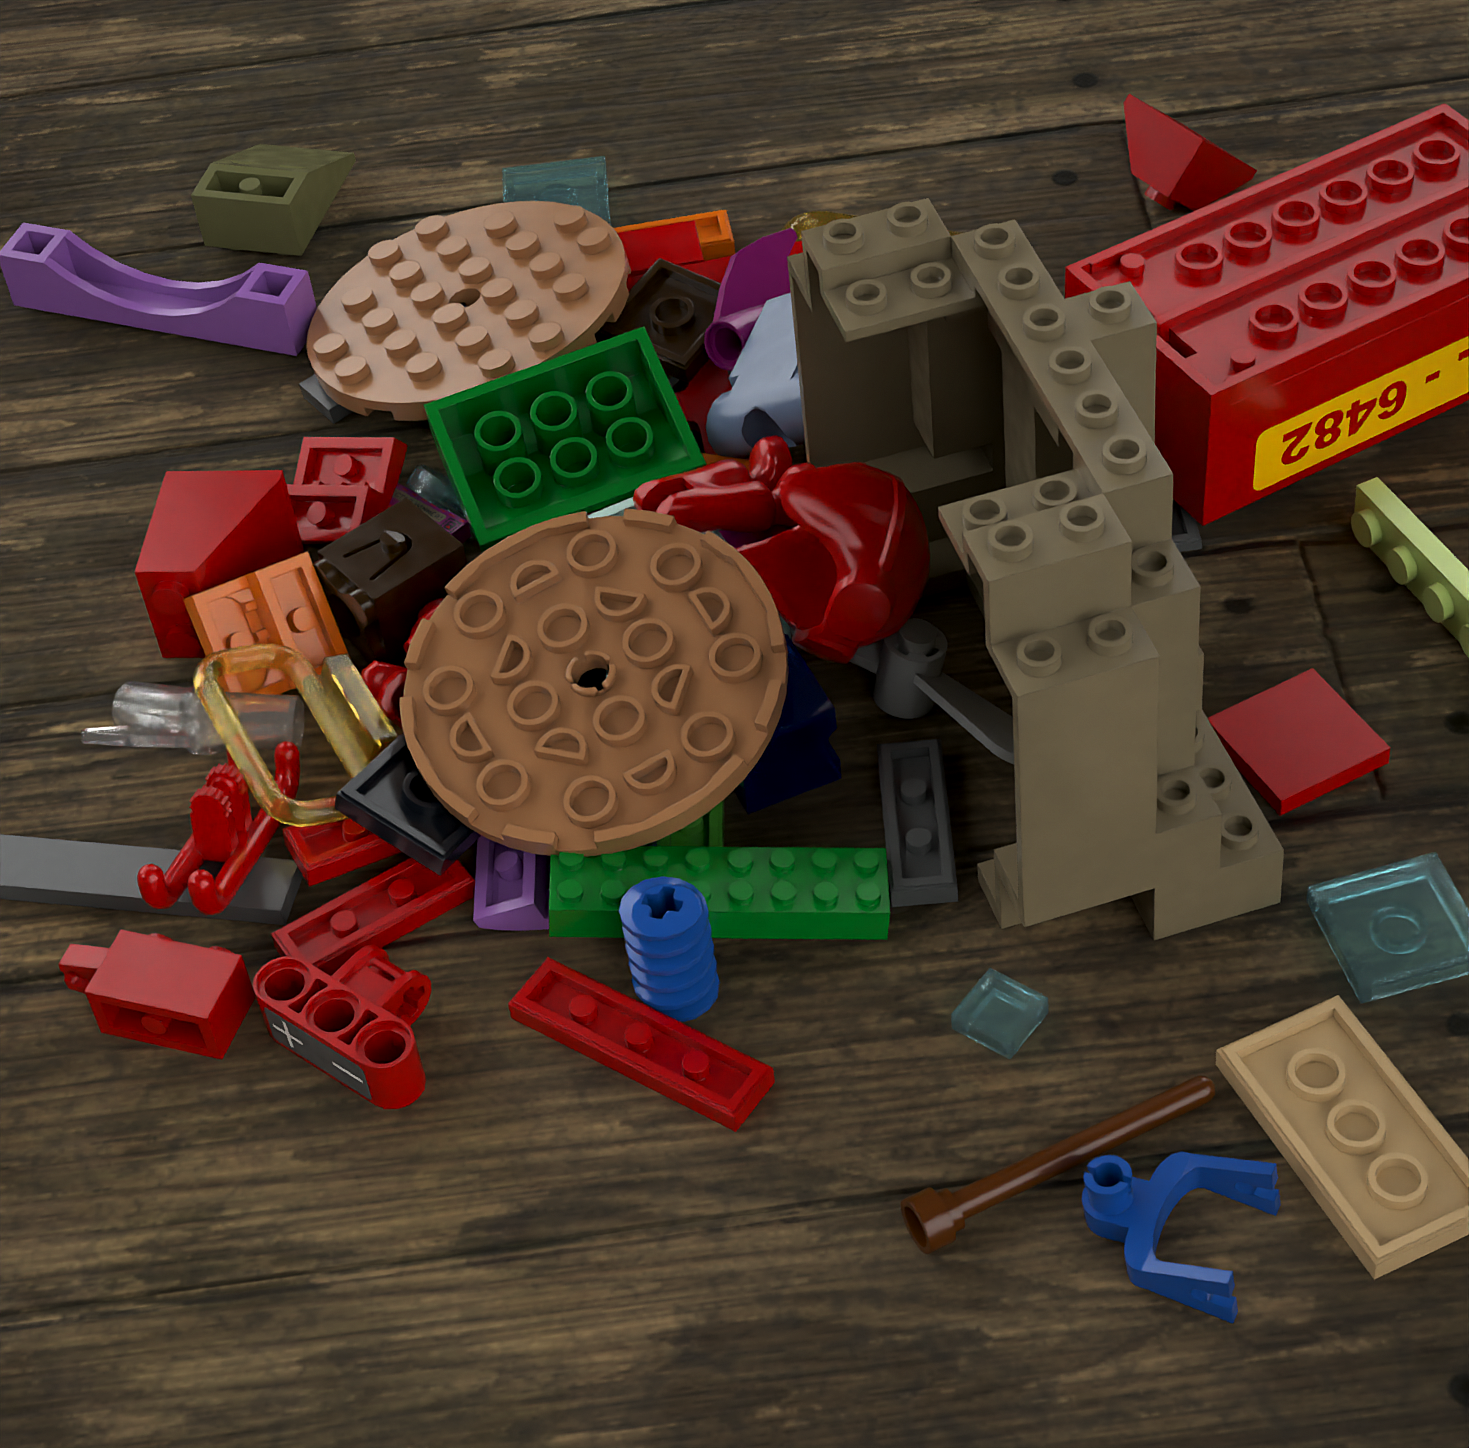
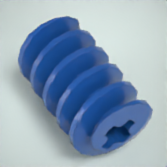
M661 876L645 879L632 886L621 899L619 915L623 924L622 931L626 941L625 947L629 958L628 963L635 994L644 1004L679 1022L696 1019L708 1011L716 1001L720 985L717 963L714 956L715 949L711 938L712 929L709 922V910L705 897L694 885L679 878Z

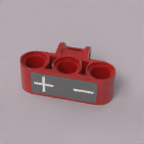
M373 944L358 950L332 976L295 956H282L270 960L256 973L253 988L269 1036L276 1043L370 1103L383 1109H399L409 1106L421 1096L425 1090L426 1076L413 1030L410 1026L422 1014L429 1001L432 990L431 981L427 975L417 970L408 972L389 961V956L384 949Z

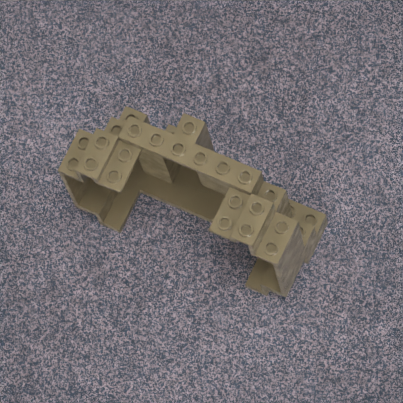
M929 198L914 202L898 203L888 209L849 219H837L826 225L801 231L803 252L787 256L807 462L818 468L859 461L890 472L903 480L920 508L930 546V572L921 598L963 586L969 588L985 619L986 648L1012 695L1017 843L994 849V859L977 863L978 881L1001 929L1020 923L1027 927L1130 896L1153 940H1157L1280 903L1284 849L1202 710L1204 653L1199 646L1201 586L1172 540L1173 472L1155 445L1157 322L1131 282L1101 287L1095 291L1064 299L1015 219L999 224L984 225L979 229L951 236Z

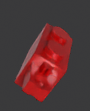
M120 929L110 948L70 944L58 964L60 971L64 973V981L68 989L86 994L101 1033L220 1060L226 1054L256 998L242 955L234 954L232 951L219 946L206 948L174 941L158 933L145 935Z

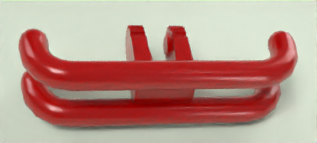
M242 736L229 740L226 749L227 763L224 765L219 763L216 767L213 766L205 778L207 781L201 789L198 788L189 801L191 802L189 808L192 809L190 817L193 833L164 874L162 869L155 864H146L138 871L137 882L142 899L151 908L168 909L180 899L187 887L193 905L201 914L217 915L228 907L296 799L301 766L300 752L294 743L283 741L276 746L274 752L275 776L272 790L252 821L248 795L253 772L252 747L250 742ZM205 860L225 862L215 879L210 872L204 869L199 870Z

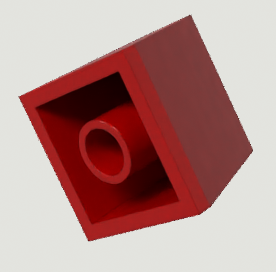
M283 470L166 471L135 568V575L163 658H206L183 601L184 598L305 552Z

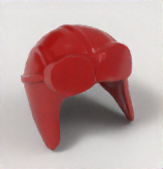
M859 461L812 468L787 475L779 485V496L784 512L798 526L765 540L735 548L762 577L772 595L779 616L794 631L792 643L818 658L836 663H848L859 648L873 644L896 633L913 614L926 587L930 572L931 554L926 525L920 508L903 480L890 472Z

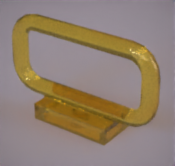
M275 643L253 644L223 649L211 653L197 664L192 677L195 693L237 768L240 769V773L244 774L243 779L246 781L256 802L265 813L283 824L296 827L318 826L350 819L334 809L336 795L299 801L291 799L281 792L218 681V678L227 674L261 668H274L288 674L352 780L389 746L398 735L348 654L324 657L320 675L317 674L312 664L303 654L288 646Z

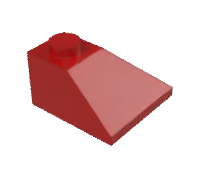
M1128 94L1123 104L1131 174L1147 183L1149 186L1144 194L1165 208L1172 211L1178 202L1196 211L1252 180L1257 172L1256 169L1135 96Z

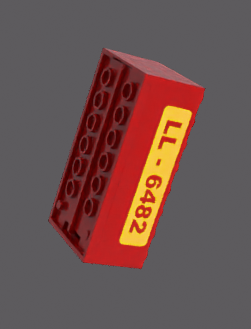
M1446 103L1065 267V298L1095 291L1101 287L1114 286L1130 281L1156 320L1155 445L1173 472V499L1202 526L1469 400V120Z

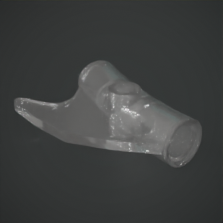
M127 681L117 691L113 702L112 716L115 726L81 730L82 743L187 748L188 752L198 755L218 754L225 751L227 743L249 741L252 749L275 750L279 743L290 741L299 750L304 731V706L300 695L224 691L223 687L215 685L180 687L141 681Z

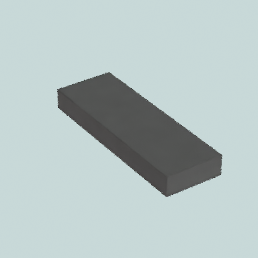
M941 739L877 744L891 907L958 902V887Z

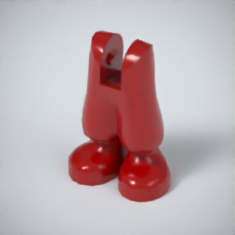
M772 435L763 437L756 442L750 452L748 470L744 464L733 459L717 461L691 471L643 483L634 491L633 502L637 510L653 511L674 516L677 524L700 533L707 531L760 533L776 525L796 527L798 524L783 510L779 496V485L789 474L816 467L808 462L792 466V457L788 445L782 437Z

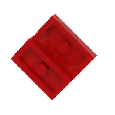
M303 437L294 483L286 484L302 544L329 545L385 511L397 486L408 445L395 437Z

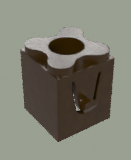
M404 498L319 550V560L313 563L342 638L350 640L368 664L375 660L398 665L406 658L407 653L403 645L410 637L412 627L418 620L419 612L428 603L436 599L445 598L448 595L445 586L467 565L464 546L459 540L410 500Z

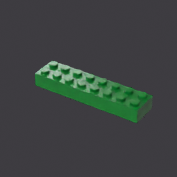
M640 846L621 852L584 857V854L559 852V856L550 854L549 937L624 938L623 924L619 915L622 897L632 886L643 880L663 876L684 880L694 885L705 897L712 929L711 938L887 940L890 900L886 848Z

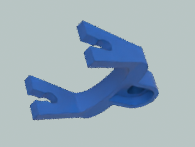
M1176 1152L1162 1161L1153 1173L1150 1181L1133 1177L1130 1165L1121 1157L1103 1155L1090 1161L1087 1165V1170L1090 1173L1084 1172L1083 1175L1085 1188L1082 1192V1205L1086 1224L1098 1236L1125 1243L1124 1255L1127 1273L1132 1284L1233 1324L1238 1313L1237 1299L1235 1296H1231L1235 1287L1233 1271L1160 1261L1155 1257L1158 1240L1164 1224L1175 1205L1185 1194L1196 1188L1210 1190L1276 1216L1281 1205L1279 1190L1274 1189L1278 1180L1277 1164Z

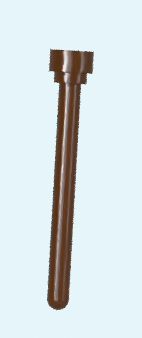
M1195 1076L953 1193L947 1188L936 1192L933 1188L928 1187L901 1201V1212L905 1225L919 1249L925 1254H930L956 1240V1232L965 1228L966 1219L1210 1102L1215 1096V1084L1207 1076Z

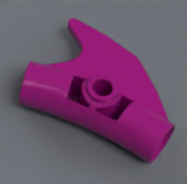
M792 228L763 236L731 256L719 288L713 323L706 329L704 336L706 352L712 362L719 368L729 371L733 370L766 301L791 293L787 256H789L797 240V233Z

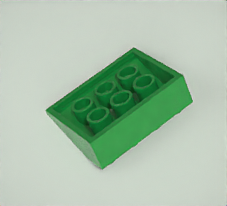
M644 326L424 404L435 446L481 551L489 549L505 538L532 525L577 512L586 511L590 513L633 497L634 491L643 483L706 466L703 455Z

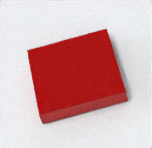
M1313 668L1208 717L1210 724L1235 767L1280 816L1389 763V745Z

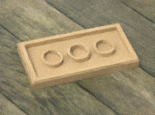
M1339 995L1216 1050V1066L1374 1280L1469 1235V1159Z

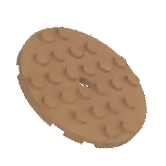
M515 201L476 207L445 217L440 215L429 216L419 221L415 229L393 240H384L373 245L368 251V256L352 267L330 289L319 304L308 329L306 343L308 358L325 393L344 408L364 416H368L373 410L391 411L395 421L428 420L424 404L596 344L597 341L594 334L605 322L617 321L628 299L629 292L626 282L628 275L631 274L628 258L622 241L614 228L607 221L583 209L581 206L548 201Z
M625 509L623 516L589 518L587 512L584 511L552 518L523 529L490 547L467 564L445 586L448 595L439 604L429 620L421 619L404 661L408 670L404 686V697H400L399 703L402 728L413 760L434 796L453 816L487 839L509 848L550 856V854L559 856V852L584 854V857L634 849L681 830L708 813L746 778L765 751L781 717L789 675L788 649L780 616L771 593L762 577L750 562L732 545L710 531L702 534L677 524L674 516L635 509ZM602 668L609 671L607 678L602 682L603 689L600 691L596 687L584 688L577 685L580 677L588 670Z

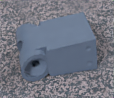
M791 293L766 301L729 376L732 390L722 393L713 402L707 414L706 432L708 441L719 456L739 459L750 458V452L756 442L763 437L772 435L782 437L788 447L805 444Z

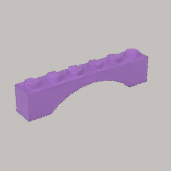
M22 223L0 250V266L14 306L297 356L306 344L308 329L317 310L307 270L258 263L246 272L225 280L200 283L175 281L146 274L117 262L91 247L70 230Z

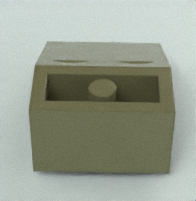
M258 144L211 163L191 194L204 245L229 248L231 250H249L302 256L356 162L354 153Z

